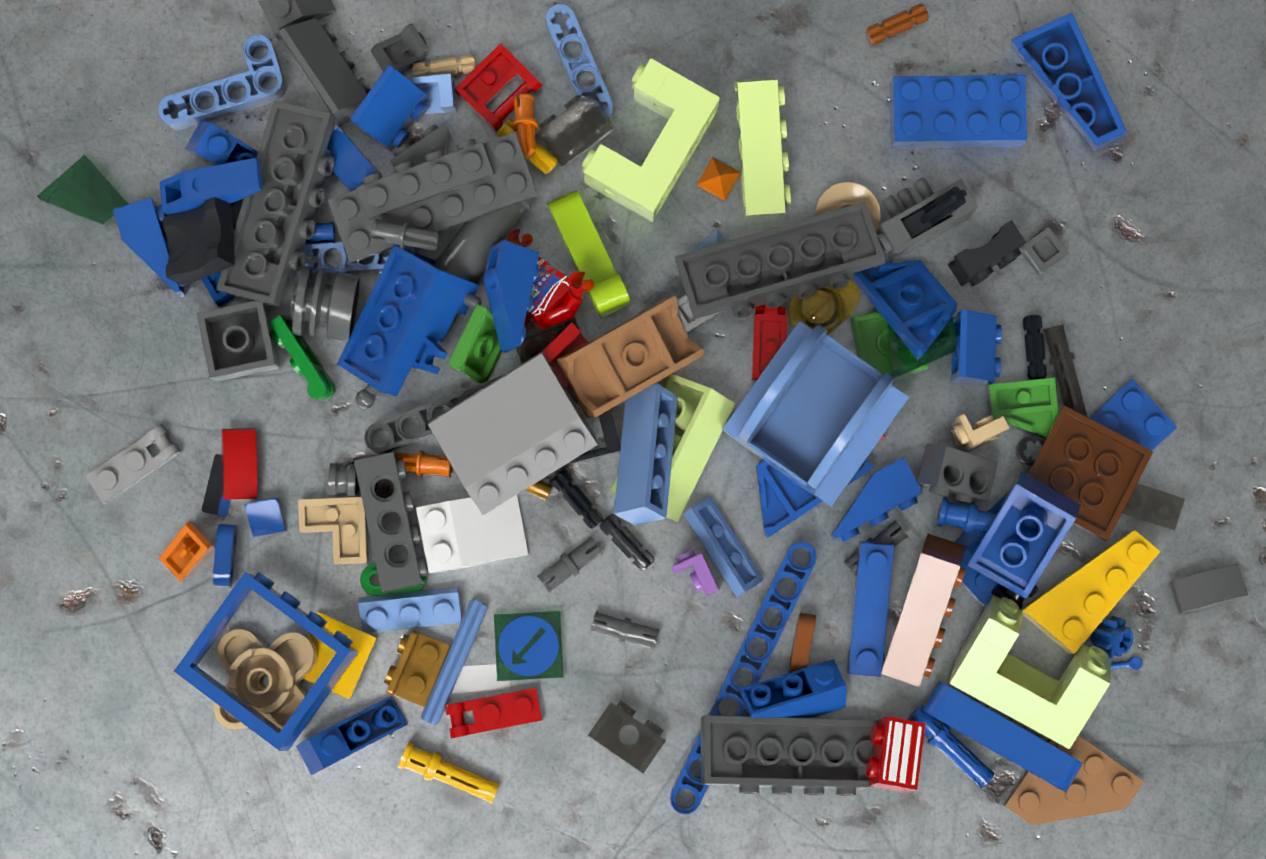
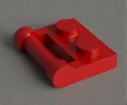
M500 43L454 90L496 132L503 126L501 122L514 110V98L516 96L519 97L520 94L536 93L542 87V84ZM518 76L523 83L492 113L486 106Z

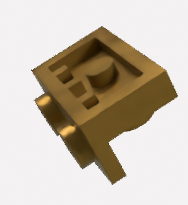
M415 630L411 631L410 636L404 634L397 649V653L402 654L397 667L390 666L384 680V684L389 685L386 693L425 707L451 645Z

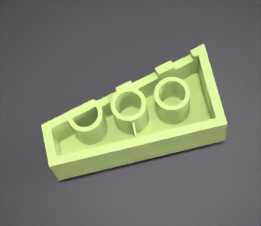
M775 78L734 80V91L738 92L736 117L738 128H740L738 143L740 160H742L743 166L741 167L744 214L748 216L786 213L785 205L791 204L790 185H784L783 172H789L788 152H782L781 139L787 138L786 119H780L779 106L785 105L784 86H778V80Z

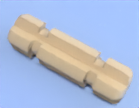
M469 54L460 56L461 59L450 57L431 60L430 64H425V62L412 64L413 77L441 74L459 76L458 73L463 72V75L470 74L476 68L475 57Z

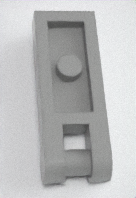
M163 424L153 428L135 443L85 475L102 503H108L181 453L176 443L172 444L166 436L168 431ZM154 443H156L161 451L155 457L148 449Z

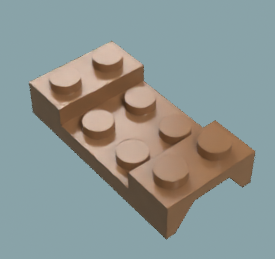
M676 296L665 297L640 311L637 316L556 359L586 418H595L705 355L702 348L688 337L677 315L678 300Z

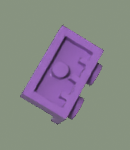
M692 550L675 558L677 565L671 567L674 574L693 566L695 572L690 573V577L697 592L704 590L706 596L719 590L702 553L696 555Z

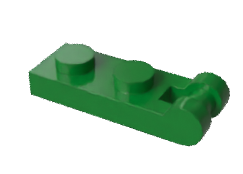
M279 315L269 323L274 329L272 332L274 340L281 348L287 349L292 357L289 360L291 366L300 376L304 375L308 381V395L313 399L331 398L335 394V385L304 337L293 335V321L291 317Z

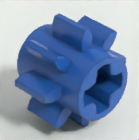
M1111 616L1110 619L1104 618L1092 632L1091 641L1093 646L1104 650L1108 654V658L1112 659L1114 655L1121 657L1122 653L1129 651L1133 643V633L1131 628L1125 627V619Z

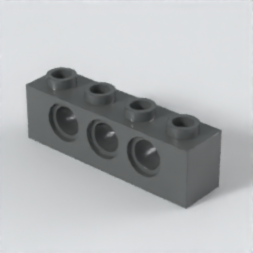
M391 452L355 460L354 464L382 592L387 593L423 585V577L428 576V570L424 556L418 557L416 544L421 543L418 525H411L409 511H414V505L410 491L404 492L402 479L407 478L403 458L397 459V455ZM382 481H391L394 485L393 494L389 498H380L377 494L378 485ZM390 513H397L401 517V525L395 531H387L384 527V519ZM403 545L408 550V558L402 564H395L391 559V551L394 547Z

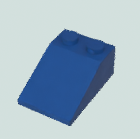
M1021 472L970 559L968 566L1027 599L1074 523L1081 505L1026 473Z

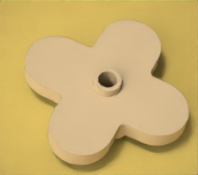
M235 629L222 637L217 650L219 662L230 675V682L225 687L282 730L307 695L300 686V681L312 671L317 662L318 652L313 640L305 634L290 632L281 635L268 647L255 632L247 629ZM266 675L269 679L267 687L263 683V679ZM213 703L215 718L223 727L232 730L247 728V726L218 704Z

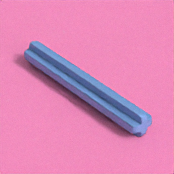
M476 599L470 600L422 712L421 719L432 725L439 723L445 705H447L488 609L486 603Z

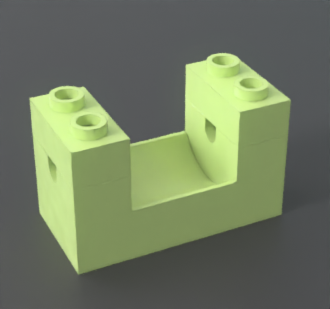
M650 58L646 66L641 64L632 78V82H634L632 85L634 100L668 119V122L643 165L639 166L600 144L597 151L591 149L582 164V167H584L582 172L584 173L586 185L647 220L654 222L718 112L720 97Z
M993 595L955 658L950 684L1070 749L1110 685L1112 659L1108 658V654L1101 648L1096 646L1088 647L1082 644L1060 680H1056L1008 653L1019 636L1023 611L1011 599L1006 597L1000 599Z

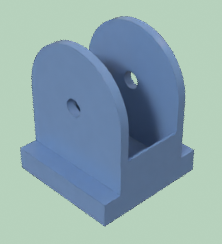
M799 321L722 430L831 508L909 397L892 386L895 379L894 376L888 372L883 375L826 335L827 330L818 324L812 330Z

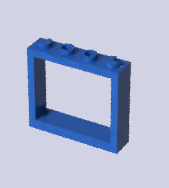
M244 572L174 672L277 750L289 751L359 652L351 647L353 641L339 630L334 634L324 627L327 621L313 611L307 614L298 607L301 602L286 591L281 595L274 590L272 586L275 583L270 578L265 577L260 572L256 576ZM251 590L337 652L282 730L197 666Z

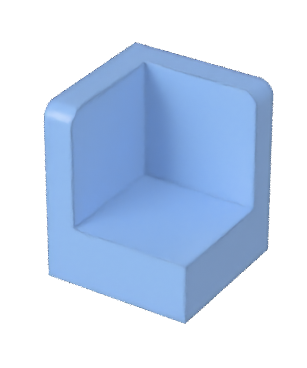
M451 74L412 78V83L428 97L426 104L429 107L424 115L457 112L456 93L454 90L455 82Z

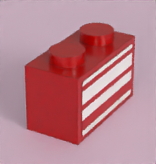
M886 716L878 719L876 724H873L870 733V742L874 744L873 753L866 765V776L869 777L868 786L902 793H909L918 789L925 723Z

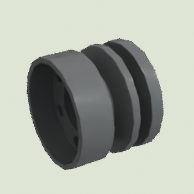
M303 266L300 277L294 286L291 316L293 335L302 336L306 322H310L309 336L315 338L320 324L327 325L328 340L347 343L354 329L360 275L338 271L333 284L326 285L325 269H319L316 282L313 283L312 267Z

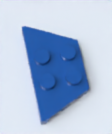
M910 260L902 263L885 262V264L879 265L878 268H869L854 273V279L852 280L917 359L924 355L956 313V301L921 260Z
M766 461L756 466L763 528L766 538L822 502ZM864 461L849 484L874 468L873 465L868 461Z

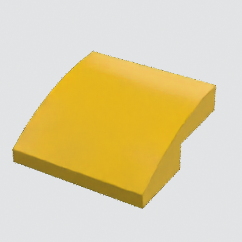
M317 612L318 615L327 621L324 627L334 634L339 630L353 641L351 647L359 652L331 691L350 700L377 637ZM308 632L307 636L313 640L317 647L318 658L312 671L303 679L315 684L337 652Z

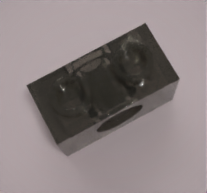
M620 700L617 705L610 702L588 736L644 774L666 741L661 736L664 730L648 719L643 724L633 716L637 711ZM626 725L636 727L639 732L637 741L633 744L623 743L619 737L622 727Z

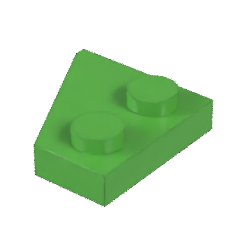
M1055 377L987 385L990 415H993L994 419L1004 416L1007 424L1045 438L1047 437L1059 413Z

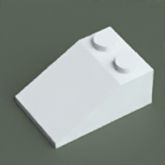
M517 495L482 515L471 497L416 507L429 574L529 555Z

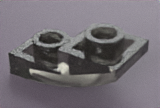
M1137 483L1122 514L1175 531L1185 499Z

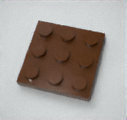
M1062 406L1027 475L1080 504L1079 512L1073 524L1104 541H1108L1153 451L1066 406Z

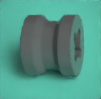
M330 463L328 475L329 496L346 493L349 497H356L358 478L355 464L342 467L338 463Z

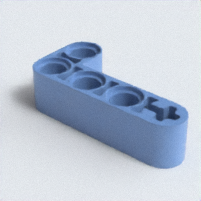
M253 35L246 40L243 51L249 71L164 97L158 106L160 118L171 129L183 130L198 125L200 121L209 122L282 98L286 91V81L277 52L270 40L263 35ZM257 47H267L268 53L264 58L257 60L252 57L253 51ZM275 77L278 79L274 89H262V83L266 78ZM239 86L246 88V94L242 99H231V92L234 88ZM206 96L214 97L215 102L210 109L202 110L199 108L202 98ZM188 102H190L191 107H192L193 110L195 111L194 114H192V113L188 110V109H191L190 106L187 104ZM174 107L180 109L176 119H173L171 116Z

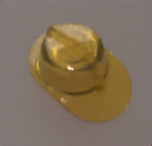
M849 280V284L839 290H832L828 286L817 289L816 295L808 299H799L798 295L794 296L790 301L788 309L790 324L794 329L798 322L801 321L812 330L819 324L827 330L826 335L830 334L858 306L860 299L859 287L853 280Z

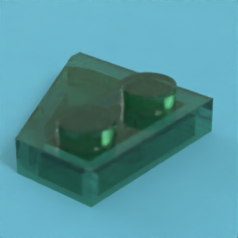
M83 155L37 195L42 202L54 205L102 226H107L115 219L113 209L128 205V202L86 155Z

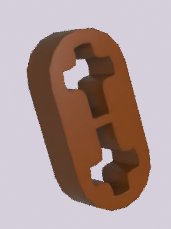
M799 612L788 673L808 666L816 615Z

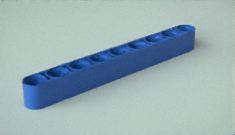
M797 542L786 551L708 713L709 716H723L719 711V705L725 698H732L737 702L738 710L733 716L743 715L746 705L739 691L741 687L734 682V673L739 668H747L752 673V681L749 685L759 682L816 563V551L809 543ZM796 548H803L809 553V562L804 567L797 566L792 561V552ZM782 578H790L795 584V592L789 597L782 596L777 590L778 582ZM771 607L776 608L781 614L780 623L775 627L767 626L763 621L764 611ZM757 637L763 639L767 646L766 652L760 657H754L748 650L749 642ZM701 730L670 793V803L673 809L684 815L696 811L709 786L701 785V777H695L690 772L691 763L696 759H701ZM682 789H688L694 794V802L689 807H680L675 801L676 794Z

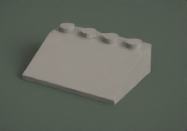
M542 352L428 422V426L454 471L482 515L598 445L594 431Z

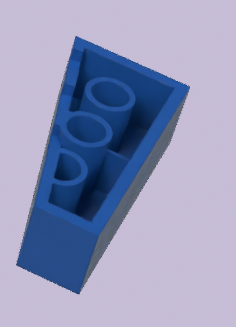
M1072 12L1011 40L1010 47L1094 151L1125 137L1127 131Z

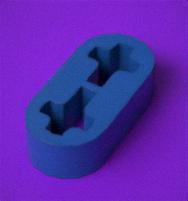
M218 525L213 566V585L215 587H232L237 546V525Z

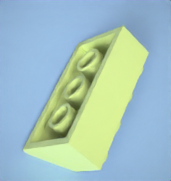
M670 374L665 378L662 387L676 394L678 401L667 518L678 522L736 403L712 388ZM617 478L610 490L616 493Z

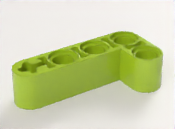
M577 190L572 191L547 203L577 271L585 272L582 281L593 280L594 288L588 291V294L600 319L631 305L627 290L612 265Z

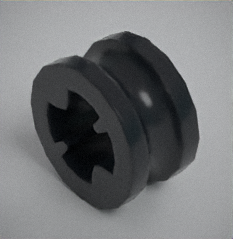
M1036 435L1023 438L1016 446L1017 458L1021 463L1032 466L1034 460H1032V456L1027 458L1024 455L1023 451L1027 449L1025 443L1031 441V445L1037 443L1039 448H1041L1044 442L1041 437Z

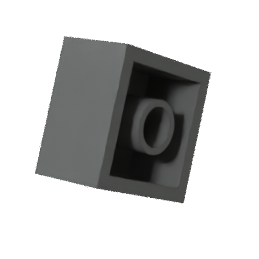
M252 301L197 313L210 379L219 382L280 369L276 344L272 336L273 329L269 323L271 319L267 304Z

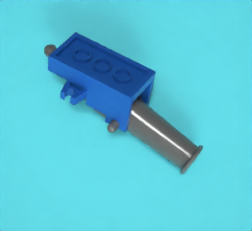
M527 200L465 222L437 260L408 249H401L397 245L393 246L337 362V365L367 383L365 389L360 390L355 397L356 403L360 408L367 409L373 406L375 396L379 391L397 397L409 372L420 369L438 374L440 367L433 365V359L436 356L445 360L448 353L437 342H443L446 334L456 321L458 313L466 315L469 307L475 309L477 304L481 306V299L475 295L480 286L476 283L485 271L490 247L505 240L523 212L531 211L532 206Z

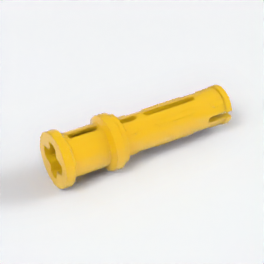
M409 740L398 768L403 769L406 767L422 774L423 778L427 781H432L433 778L484 799L488 803H492L500 785L499 783L444 761L440 753L435 751L432 754L414 746V742Z

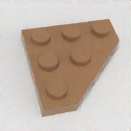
M1079 735L1070 749L1049 738L1047 741L1049 744L1083 763L1067 793L1026 771L1004 803V806L1031 825L1126 809L1144 781Z

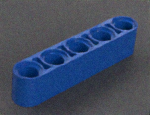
M940 681L923 709L924 712L1066 793L1083 764L1076 758Z

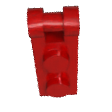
M537 687L445 705L446 715H450L452 728H449L451 738L543 720ZM472 710L475 723L465 725L463 712Z

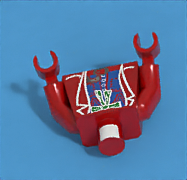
M520 229L512 230L508 234V242L522 247H528L533 242V237L530 233L524 234L522 242H520ZM538 256L537 264L540 266L536 281L532 284L530 295L533 296V303L530 311L526 314L524 326L531 321L542 330H545L550 326L574 318L584 299L583 292L591 291L594 288L593 280H584L582 283L585 272H574L570 277H567Z

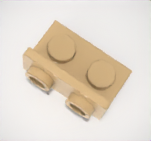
M965 413L958 415L953 421L952 426L954 429L950 430L956 446L958 448L963 447L965 452L968 453L1001 437L1009 429V426L1004 416L995 420L993 415H990L976 422L975 426L971 427Z

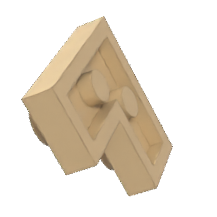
M362 497L298 500L299 533L332 532L333 565L368 564L367 521Z

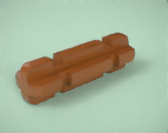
M923 4L913 6L909 12L905 10L883 20L881 25L876 23L868 27L866 30L867 37L872 45H876L884 41L885 37L891 38L912 28L913 24L919 25L926 22L929 18L928 12Z

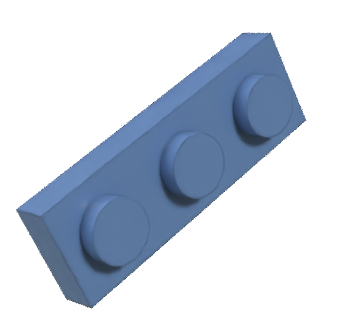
M711 497L683 513L736 597H739L764 580Z
M458 587L362 597L358 600L362 631L365 633L461 623L462 621Z

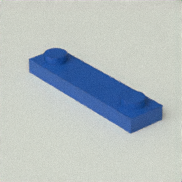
M859 541L847 673L849 675L882 676L894 545L891 543Z

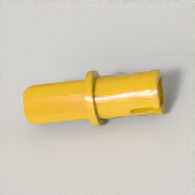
M512 119L507 120V124L504 123L497 133L499 137L515 132L512 128ZM535 137V155L531 158H525L543 173H550L558 161L536 142L537 137Z

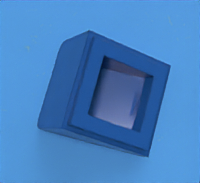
M279 498L244 504L253 538L286 531Z

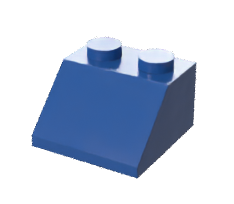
M388 65L350 119L362 133L392 152L395 146L400 148L407 140L410 133L407 129L414 120L418 122L426 113L429 107L426 104L428 97L400 72Z
M960 310L953 317L951 383L989 385L995 382V377L1000 376L1001 359L1000 357H995L996 344H1001L1002 325L996 324V315Z

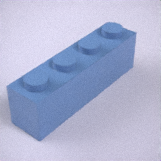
M657 383L625 400L614 514L634 525L667 518L678 396Z

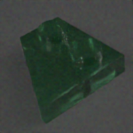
M953 317L924 355L918 359L887 322L891 375L894 377L901 376L956 351Z

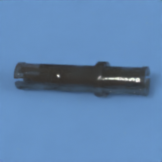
M1064 324L1043 329L1051 358L1048 359L1049 364L1054 366L1064 406L1088 417L1073 364L1075 355L1074 352L1070 353Z

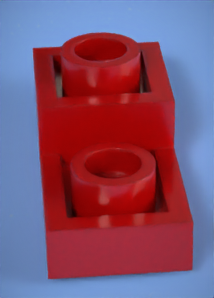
M255 428L221 429L223 499H257Z

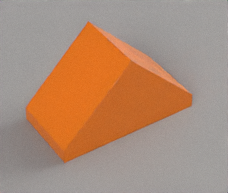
M189 521L158 559L182 582L215 552V542L197 523Z

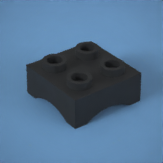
M213 197L205 200L201 206L194 210L171 214L163 218V226L169 244V259L165 267L166 278L184 286L235 266L231 205Z
M1011 220L1001 226L989 243L979 248L965 249L955 255V260L948 263V267L961 287L968 282L973 287L988 278L994 272L992 267L995 265L1002 269L1015 261L1022 254L1019 249L1026 241Z

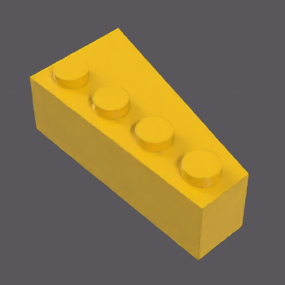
M1136 530L1127 531L1088 561L1075 568L1067 576L1025 604L1020 609L1023 611L1022 615L1068 654H1075L1157 557L1160 551Z

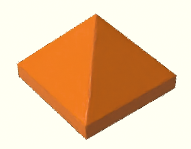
M712 157L696 186L725 201L741 172Z

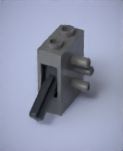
M924 177L916 180L914 186L923 201L917 204L909 189H902L897 193V196L905 208L904 212L893 195L888 196L882 201L891 219L881 224L876 233L884 255L890 262H894L972 216L978 206L962 179L935 194Z

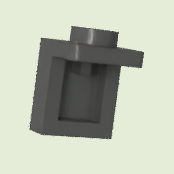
M412 23L405 26L400 34L374 45L371 49L372 55L383 72L388 65L395 68L398 72L407 70L412 67V64L420 62L428 52L425 38L420 32H417Z

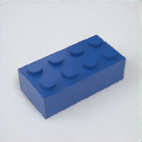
M893 76L890 82L891 149L1022 147L1027 141L1026 76Z

